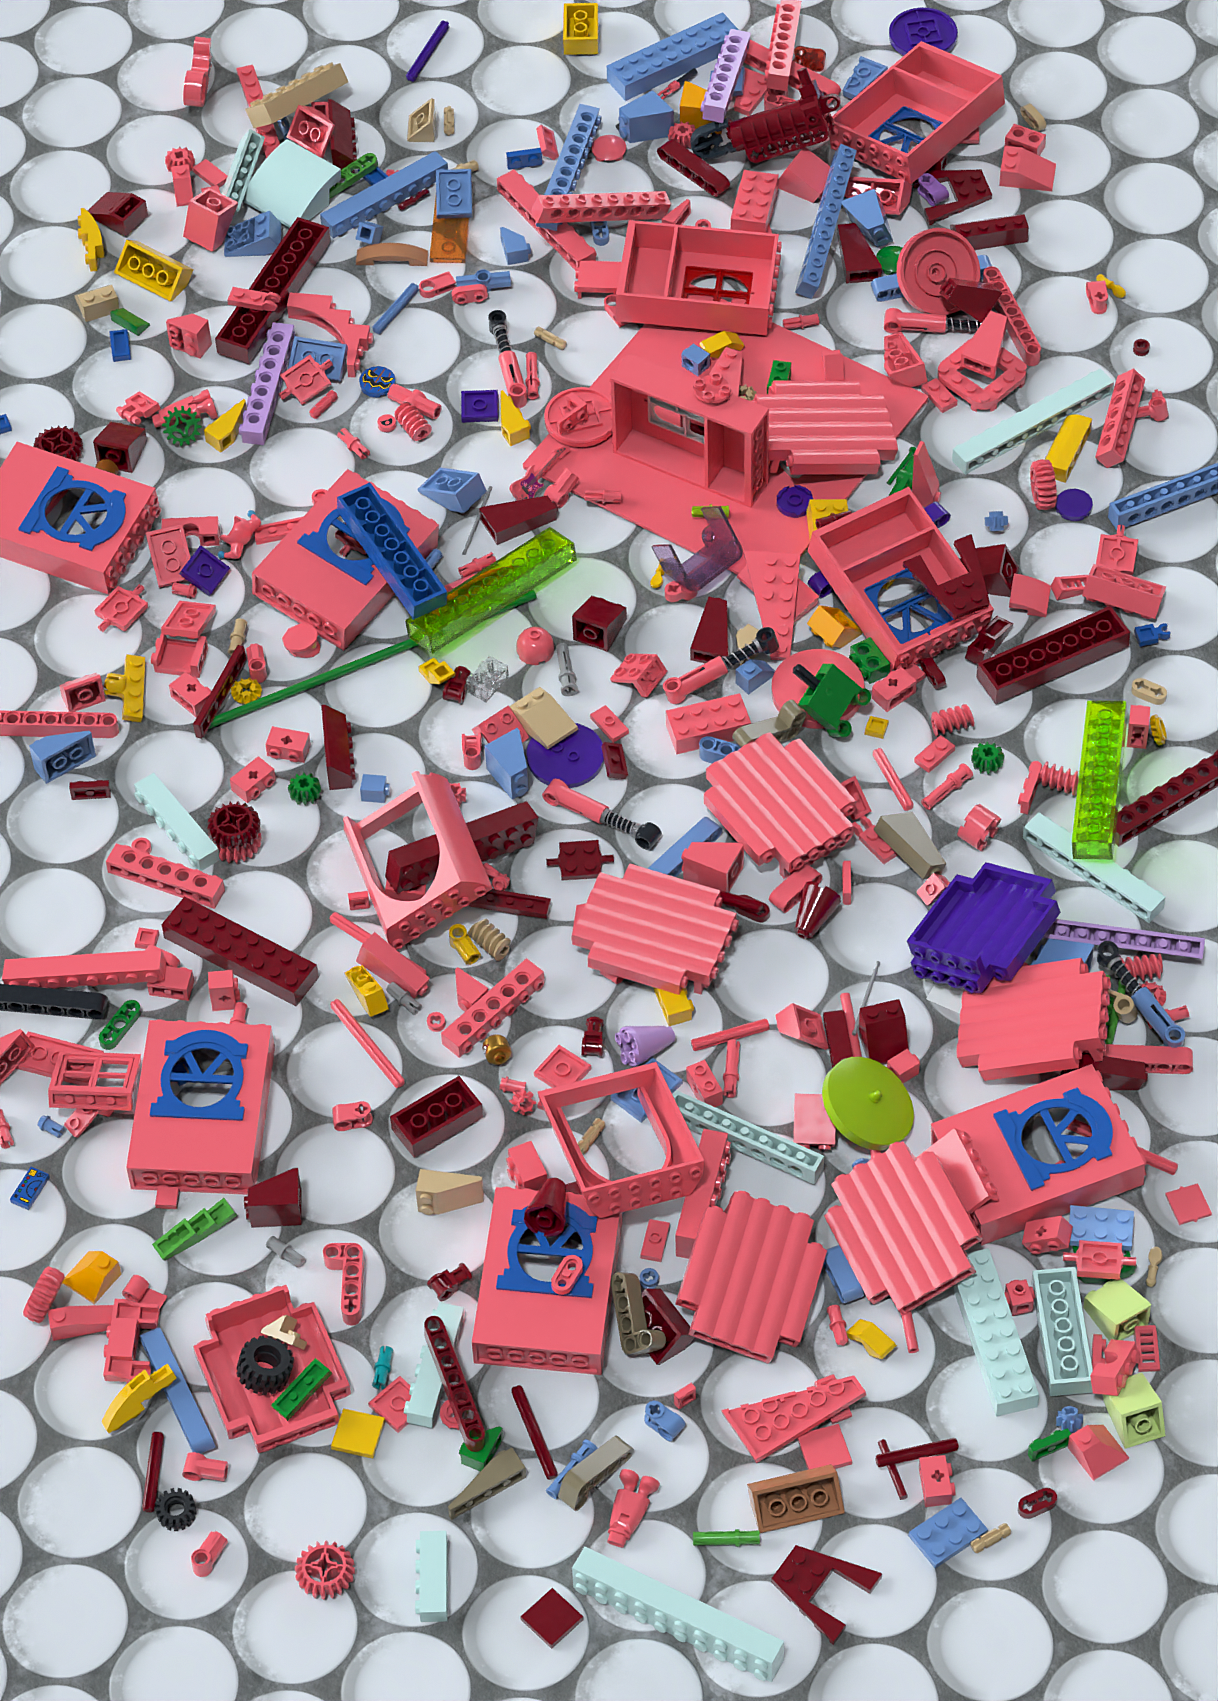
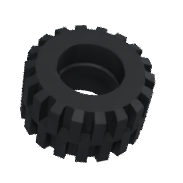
M264 1335L259 1336L258 1339L254 1337L250 1342L247 1341L244 1348L242 1347L236 1367L237 1377H240V1383L246 1384V1389L254 1390L253 1393L258 1394V1392H262V1395H267V1392H270L272 1395L276 1393V1390L280 1392L288 1383L294 1357H292V1351L287 1350L288 1345L286 1343L282 1344L278 1338L276 1340L272 1339V1336L264 1338ZM257 1362L268 1363L273 1368H263L259 1366Z

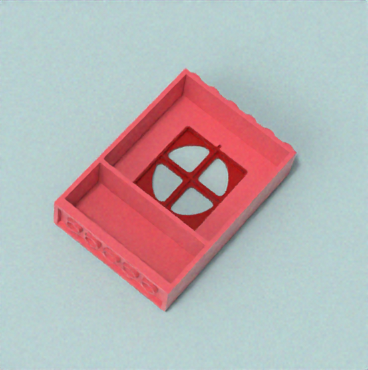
M629 220L616 291L615 321L767 335L768 328L772 327V317L769 316H773L774 305L771 303H775V291L777 290L778 281L775 278L779 276L778 266H780L781 255L778 254V252L781 253L782 242H778L779 234ZM709 275L717 277L715 289L689 287L691 282L700 277ZM727 276L738 280L747 288V292L722 290L723 278ZM687 295L712 296L713 301L688 299ZM722 297L746 300L744 304L719 301Z

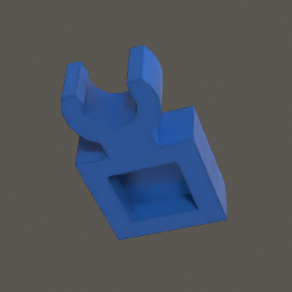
M1163 623L1156 628L1153 624L1135 627L1134 633L1139 646L1158 643L1159 638L1169 639L1171 632H1163L1167 630L1168 625Z

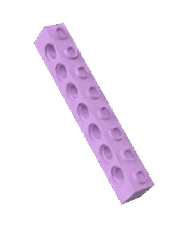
M730 29L729 35H725L724 44H722L714 72H712L711 82L708 84L704 101L701 104L702 119L720 123L724 122L749 49L750 32Z
M273 322L271 329H268V341L264 343V354L259 359L260 368L256 370V381L251 386L252 395L248 397V408L243 413L244 422L239 426V435L242 436V443L265 444L279 396L278 393L283 382L280 375L286 371L295 336V328L292 324Z
M1056 919L1042 937L1100 945L1104 941H1112L1118 948L1203 959L1205 938Z

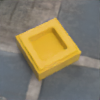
M870 716L864 735L883 739L889 720Z

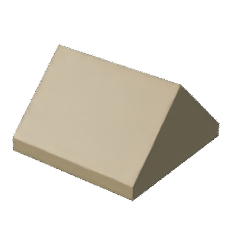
M431 98L409 115L407 141L434 142L436 124L435 99Z

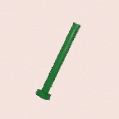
M915 447L909 448L908 455L887 481L888 485H891L900 469H903L911 456L914 455Z

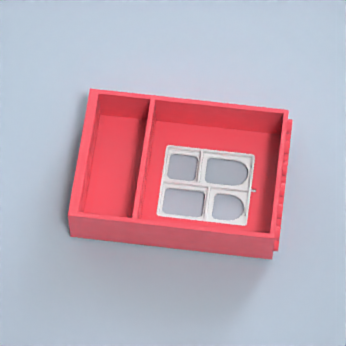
M629 353L625 359L620 361L618 369L612 372L609 382H611L610 407H612L611 432H613V453L751 508L768 484L769 408L730 394L723 402L706 403L698 399L694 394L693 386L695 379ZM660 406L682 415L683 427L660 419L656 415L654 407ZM690 419L704 424V436L690 430Z

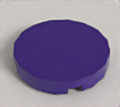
M794 485V487L789 488L787 486L779 491L776 506L783 515L799 518L806 515L809 500L813 499V495L806 487Z
M1080 489L1064 490L1056 498V512H1059L1062 515L1061 517L1066 520H1083L1084 517L1091 514L1093 509L1092 498L1088 493Z

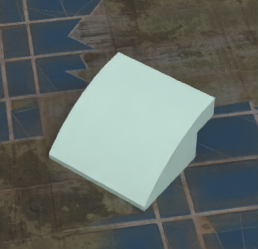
M286 139L266 158L248 184L243 202L262 213L271 211L283 225L290 228L297 217L310 220L329 206V188L341 180V169Z

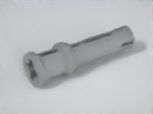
M560 643L556 646L560 667L559 681L562 684L561 693L564 696H573L578 692V686L575 684L576 675L571 669L568 645Z

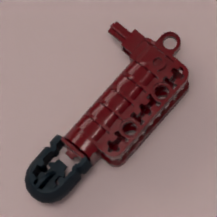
M803 67L797 70L801 82L798 88L801 94L799 100L734 121L727 117L723 123L712 122L705 124L692 133L690 139L691 149L695 155L705 160L721 157L729 152L745 150L748 159L751 162L757 163L826 141L834 126L830 112L836 111L839 108L841 100L836 94L824 96L822 91L819 90L816 79L811 81L807 67ZM828 99H835L837 105L835 107L829 106L827 103ZM726 128V135L731 142L719 146L723 142L721 134H716L715 131L719 132ZM753 152H756L759 155L758 158H756V156H752L751 154Z

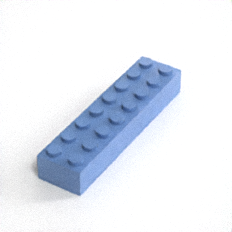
M722 12L607 65V81L627 101L679 77L693 68L696 69L717 59L721 52L722 44H724L725 35H729L730 29H739Z

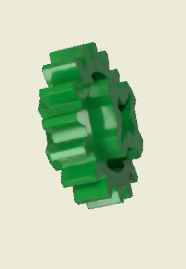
M181 406V410L174 407L175 412L168 411L170 416H164L163 418L167 421L162 424L163 427H166L163 434L168 433L167 440L172 438L174 445L177 441L180 446L183 445V442L190 445V439L196 441L194 436H200L197 429H201L202 426L197 423L201 419L195 418L197 412L190 413V407L187 411L184 410V406ZM181 414H186L192 419L186 420L182 418ZM175 416V424L169 427L171 419ZM178 418H180L183 424H187L185 426L186 434L180 428L177 429V426H179ZM194 426V431L189 436L188 430L190 427ZM172 433H180L183 438H177Z

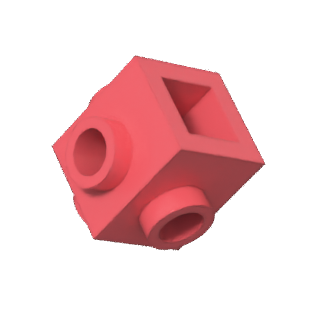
M1013 1280L1006 1283L1004 1294L1012 1316L1032 1312L1035 1294L1032 1286H1028L1027 1280Z

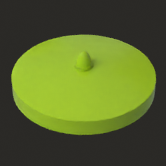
M850 1057L840 1061L826 1075L822 1087L824 1107L832 1123L847 1139L867 1149L886 1150L889 1149L892 1143L900 1142L908 1135L914 1120L913 1104L904 1084L886 1066L869 1058Z

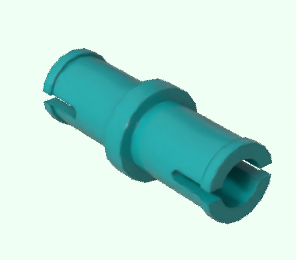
M384 1346L380 1347L378 1361L374 1365L375 1375L372 1386L376 1389H380V1384H382L381 1389H385L388 1373L391 1372L390 1362L393 1349L389 1346H386L385 1351Z

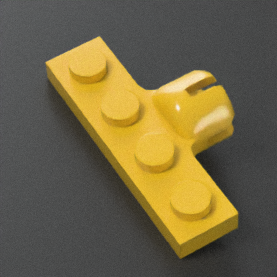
M126 654L124 675L109 673L106 676L104 694L122 698V720L142 721L145 657Z

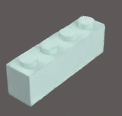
M420 1531V1540H416V1553H420V1560H416V1573H420V1580L415 1581L416 1594H420V1598L415 1601V1612L420 1614L421 1622L448 1621L447 1532Z

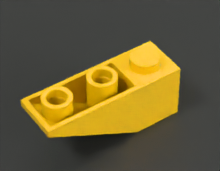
M502 390L501 430L505 440L510 446H513L530 438L531 425L527 419L525 420L522 417L520 409L514 406L512 398L507 396Z
M245 399L235 404L229 411L222 414L204 429L206 442L220 453L236 440L239 426L243 424L244 410H247Z
M363 965L354 966L349 971L344 972L362 1007L370 1017L389 1009L383 988Z

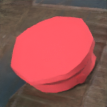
M301 623L288 628L282 637L285 648L295 657L310 658L317 655L320 651V644L317 640L318 631L310 624Z

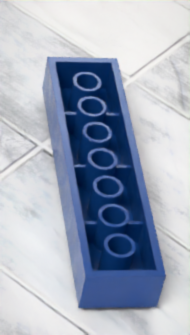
M370 482L337 497L338 513L413 620L447 604V590Z

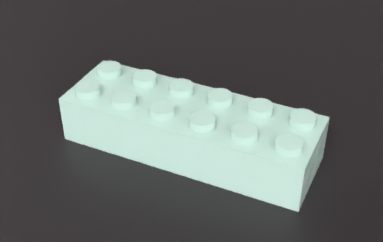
M1075 1267L1034 1270L1031 1285L1035 1294L1034 1303L1049 1396L1093 1393L1090 1377L1093 1369Z

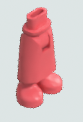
M208 389L203 390L195 397L191 395L159 410L158 414L151 416L155 428L167 422L163 418L164 416H170L168 411L175 412L174 407L181 410V406H184L185 411L190 407V413L197 412L196 419H201L200 413H207L211 419L218 418ZM181 414L182 418L186 420L192 419L186 414ZM175 416L171 419L169 427L175 424Z
M622 1469L619 1478L624 1485V1489L617 1490L610 1519V1528L608 1530L610 1535L607 1542L621 1548L624 1547L626 1540H630V1536L642 1520L650 1504V1500L647 1498L648 1495L656 1492L660 1486L659 1481L655 1478L643 1476L639 1484L638 1493H635L634 1490L638 1485L639 1476L636 1472L629 1469Z

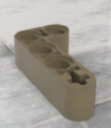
M789 700L784 703L778 716L739 727L733 733L732 739L741 748L769 732L780 743L791 740L799 733L805 720L806 712L794 700Z
M616 1272L612 1276L611 1287L623 1352L626 1354L645 1355L662 1349L666 1343L665 1334L660 1330H647L638 1276L634 1273Z
M617 1435L612 1437L567 1472L562 1480L558 1498L574 1511H578L585 1504L589 1491L631 1458L634 1449Z

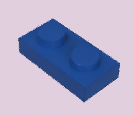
M541 148L506 152L508 170L542 165Z

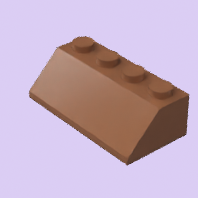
M832 1464L747 1484L751 1507L760 1533L845 1513L838 1474Z

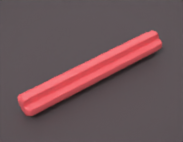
M883 749L873 750V757L905 811L912 809L914 803Z
M761 1019L691 1040V1046L694 1051L728 1042L732 1039L735 1040L769 1030V1022L767 1019Z

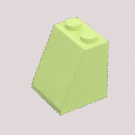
M1120 1278V1280L1116 1279L1106 1282L1097 1291H1090L1084 1298L1083 1308L1110 1342L1111 1339L1124 1340L1134 1333L1135 1326H1147L1151 1304Z
M1143 1373L1129 1376L1125 1387L1121 1389L1118 1396L1103 1394L1104 1404L1125 1449L1166 1436L1162 1401Z

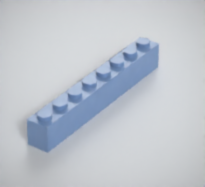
M434 151L321 213V225L329 227L330 236L334 239L358 226L359 222H365L373 218L375 215L386 211L395 204L436 182V170H448V163Z

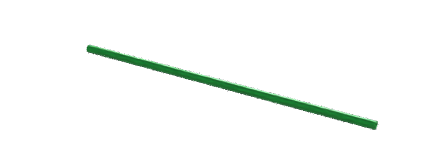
M534 590L528 591L216 715L208 729L537 598Z

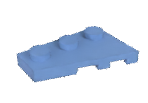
M860 56L858 65L853 69V75L849 77L842 90L843 96L853 99L888 70V67Z

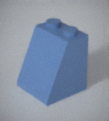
M652 90L619 108V134L629 143L668 137L670 127L674 126V110Z
M875 189L841 201L850 221L856 223L859 230L876 247L885 246L893 242L884 207Z
M515 728L485 745L486 769L512 800L529 791L527 765L520 730Z
M1048 938L1046 944L1040 946L1037 954L1038 958L1033 960L1031 965L1082 958L1084 964L1088 965L1090 972L1094 945Z

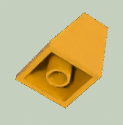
M685 81L680 101V122H689L690 125L695 126V129L715 122L702 119L703 112L700 110L705 92L707 91L706 89ZM715 131V133L722 134V131Z

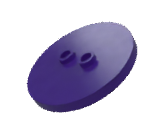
M920 7L906 10L897 15L889 27L890 43L903 56L921 41L949 53L954 48L958 37V29L954 20L946 13L933 8Z
M575 723L578 726V730L549 749L532 738L527 747L528 767L535 778L546 785H549L553 779L562 780L568 788L584 785L598 775L604 764L601 748L603 743L599 736L592 729Z

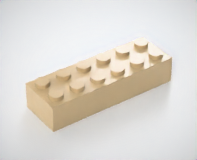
M333 62L324 66H318L313 69V72L301 75L300 79L297 78L288 82L289 85L275 89L276 92L264 95L263 99L251 102V106L246 108L245 111L253 128L272 124L295 112L298 105L306 106L348 83L341 63L333 65Z

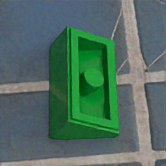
M124 308L110 312L113 322L137 336L150 326V323Z

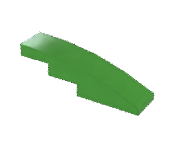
M222 1198L209 1210L203 1208L188 1221L184 1218L152 1245L165 1261L202 1241L236 1217L237 1214L228 1201Z

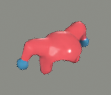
M253 510L247 513L251 520L235 516L234 525L227 536L221 535L219 537L231 546V551L227 553L219 551L218 558L239 559L241 557L243 546L250 541L252 533L261 525V520L255 515Z

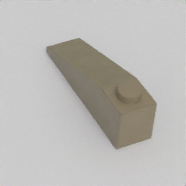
M513 1448L500 1451L448 1506L451 1520L526 1478V1467Z

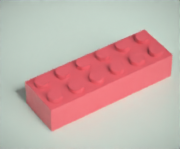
M703 1129L698 1147L704 1159L703 1173L694 1191L690 1195L685 1196L675 1234L677 1257L690 1258L704 1211L707 1207L716 1206L717 1200L721 1198V1183L725 1182L727 1174L725 1168L726 1165L730 1164L731 1142H728V1133Z

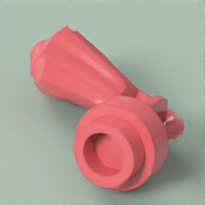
M484 863L483 866L487 876L493 878V888L504 891L509 885L510 878L507 877V874H501L488 863Z

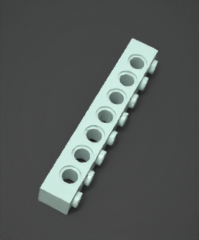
M676 1090L673 1097L689 1129L702 1134L703 1129L728 1133V1142H731V1148L815 1185L824 1169L823 1155Z

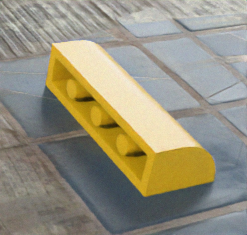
M1073 414L1064 419L1044 459L1052 463L1057 481L1066 483L1091 432L1092 418Z

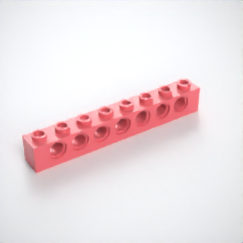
M781 0V3L776 6L764 81H767L766 88L787 91L802 2L800 0Z
M666 191L538 195L531 211L537 223L663 219L667 215L671 202Z

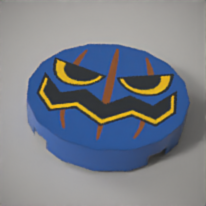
M381 366L366 369L359 378L362 392L369 397L375 398L381 397L384 394L386 396L391 385L396 384L394 373L390 369Z

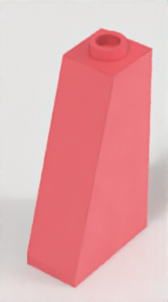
M993 311L989 312L962 352L961 367L992 379L995 378L1006 332V316Z
M376 932L362 944L356 959L357 963L363 965L389 984L395 982L405 992L409 991L410 996L414 999L418 995L422 996L429 988L427 984L430 978Z

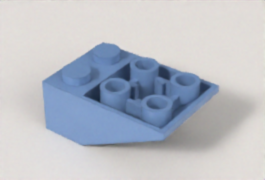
M267 211L229 227L225 236L224 256H266L273 253L281 242V222L271 211Z

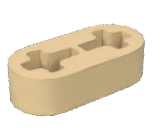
M1029 103L1021 107L1020 112L1023 119L1034 131L1038 132L1046 128L1044 117L1032 104Z
M1137 678L1132 682L1131 692L1134 696L1155 705H1161L1166 701L1167 690L1163 686L1143 678Z

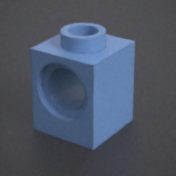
M694 343L689 348L683 350L681 354L682 367L696 376H700L710 367V354Z

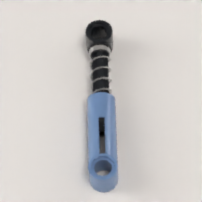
M1112 941L1102 942L1097 952V962L1099 965L1113 971L1115 977L1120 979V983L1125 985L1126 991L1132 994L1131 998L1135 1006L1163 1040L1164 1046L1172 1048L1183 1047L1185 1040L1184 1029L1176 1025L1147 987L1142 988V984L1139 985L1135 980L1136 977L1131 975V970H1127L1125 963H1122L1117 945ZM1108 952V953H1111L1112 955H1111V956H1106V955H1104L1103 953ZM1175 1036L1179 1040H1172L1170 1037Z

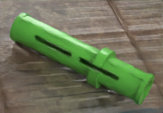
M759 1530L693 1531V1546L735 1545V1547H740V1545L745 1544L760 1545Z

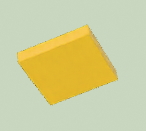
M343 1408L331 1449L373 1459L385 1423V1417Z

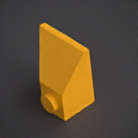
M88 1251L67 1274L62 1284L95 1304L120 1277L119 1262L103 1251Z

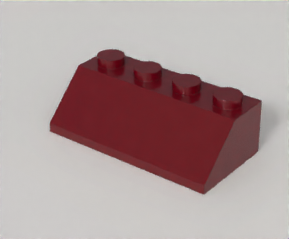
M328 99L329 120L335 125L330 138L332 163L342 170L357 160V155H353V153H357L356 142H353V140H356L355 130H352V128H355L354 117H351L349 109L332 99Z
M1025 214L950 225V229L965 237L974 250L1028 242L1029 226Z
M321 705L329 790L353 788L352 780H356L355 768H351V765L354 764V754L349 751V749H353L352 737H348V734L352 733L351 722H347L346 714L327 705Z

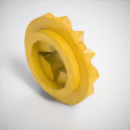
M241 677V680L235 681L234 686L231 687L233 699L242 704L257 700L262 694L261 684L258 683L257 679L252 680L250 677L248 679ZM243 688H250V691L246 690L243 692Z
M1155 714L1150 717L1152 735L1158 745H1163L1167 739L1165 725L1162 718Z

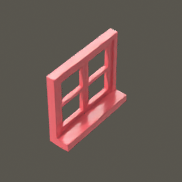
M59 1051L48 1089L49 1108L132 1111V1095L141 1064V1054ZM68 1062L94 1063L92 1072L66 1071ZM102 1064L128 1065L126 1073L100 1072ZM64 1077L90 1078L88 1086L62 1085ZM98 1078L125 1079L123 1087L97 1086Z

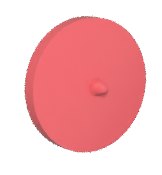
M932 228L917 233L906 242L897 261V280L903 296L910 305L925 314L948 315L961 310L939 293L941 291L940 287L949 278L980 281V264L974 248L965 237L950 229Z
M810 649L789 656L777 667L772 678L771 692L774 705L779 712L784 703L789 700H794L797 704L799 703L809 686L793 674V668L797 664H801L814 676H816L822 664H834L861 688H864V679L856 664L846 656L831 650ZM849 704L840 720H849L856 714L861 705ZM806 712L802 727L824 729L820 723Z

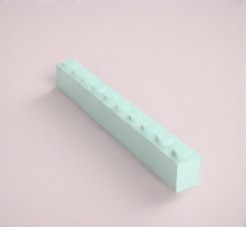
M1101 368L1090 372L1082 379L1074 381L1071 385L1061 388L1058 392L1046 396L1038 403L1030 405L1027 409L1017 412L1014 416L1002 420L994 427L988 428L983 433L953 448V463L965 475L1063 422L1067 416L1077 414L1112 395L1114 381Z

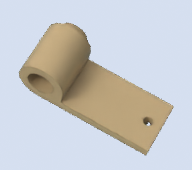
M1108 989L1109 996L1114 998L1113 1006L1119 1020L1123 1023L1134 1021L1138 1013L1132 998Z

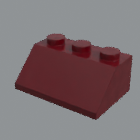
M661 1288L645 1289L641 1294L647 1330H660L666 1337V1343L662 1349L648 1353L656 1365H660L684 1351L695 1337L688 1335L690 1325Z

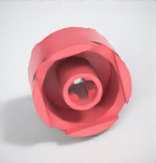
M975 805L964 819L966 821L964 827L960 826L957 836L974 848L983 851L988 843L986 840L989 836L993 838L998 832L999 828L997 826L1001 822V818L983 805Z

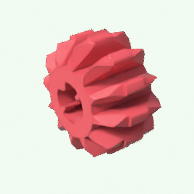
M681 121L680 124L674 123V126H671L669 129L668 140L674 139L685 148L691 149L690 139L692 133L696 130L695 126L690 125L689 122L683 123Z
M179 146L178 149L172 148V151H167L165 164L168 172H172L171 167L188 164L189 170L193 171L195 158L191 150H188L187 147L181 149Z

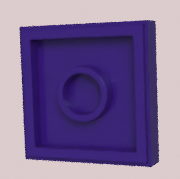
M498 390L461 391L462 423L498 422Z
M200 545L179 574L210 596L230 567Z

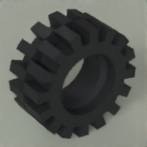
M171 1488V1493L168 1494L167 1490L164 1491V1497L160 1495L158 1497L159 1501H156L157 1518L161 1522V1526H166L167 1530L171 1531L172 1527L174 1531H178V1527L184 1530L186 1524L189 1527L192 1525L191 1520H195V1515L197 1514L195 1501L187 1490L182 1492V1488H178L177 1492H175L174 1488ZM173 1504H182L184 1511L179 1515L173 1516L168 1513V1508Z

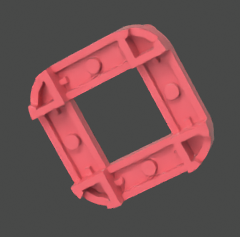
M969 339L939 364L937 378L945 387L970 403L971 410L977 412V409H990V411H994L997 409L998 402L1017 387L1022 388L1024 386L1027 365L1002 347L998 368L1004 371V373L983 389L959 373L964 369V367H961V354L971 339Z

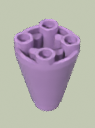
M670 1026L622 1027L615 1034V1040L621 1050L620 1057L622 1063L637 1066L665 1049L675 1041L673 1029Z

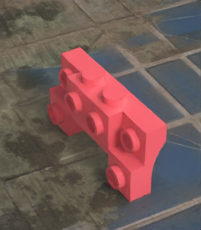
M127 1299L114 1300L111 1326H107L106 1332L107 1338H109L108 1345L104 1346V1357H106L103 1376L105 1381L127 1382L128 1384L143 1370H146L151 1375L152 1367L150 1361H136L140 1329H156L158 1326L160 1312L158 1304L137 1303Z

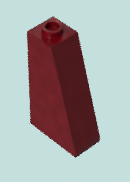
M856 223L838 224L837 238L846 284L870 282L882 277V266Z
M548 495L479 508L480 521L497 545L557 520L556 512L558 511L556 503L551 501Z
M710 596L707 599L690 647V660L700 663H707L718 656L721 658L722 656H728L727 600Z
M1082 1053V1059H1079V1068L1062 1070L1060 1075L1092 1064L1095 1070H1099L1101 1073L1102 1083L1109 1090H1139L1148 1078V1072L1145 1071V1062L1103 1056V1061L1094 1062L1089 1053Z

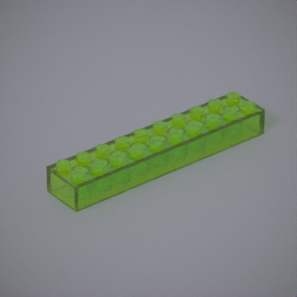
M548 527L447 593L446 605L414 620L411 616L407 618L405 623L408 637L431 654L437 652L575 562L577 558L574 542L553 528Z
M1087 701L1072 834L1073 859L1113 860L1127 727L1126 701Z

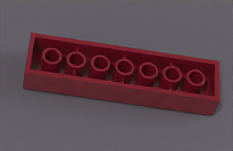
M1108 606L977 663L976 678L994 703L998 704L1129 647L1130 631L1113 608Z
M525 801L467 822L466 825L480 859L484 862L533 844L539 817L529 803ZM437 835L428 836L388 852L385 878L396 893L408 891L413 887L421 884L424 885L435 879L440 860V847Z
M185 896L161 924L165 939L224 970H232L234 975L294 1006L299 1004L319 978L317 964Z

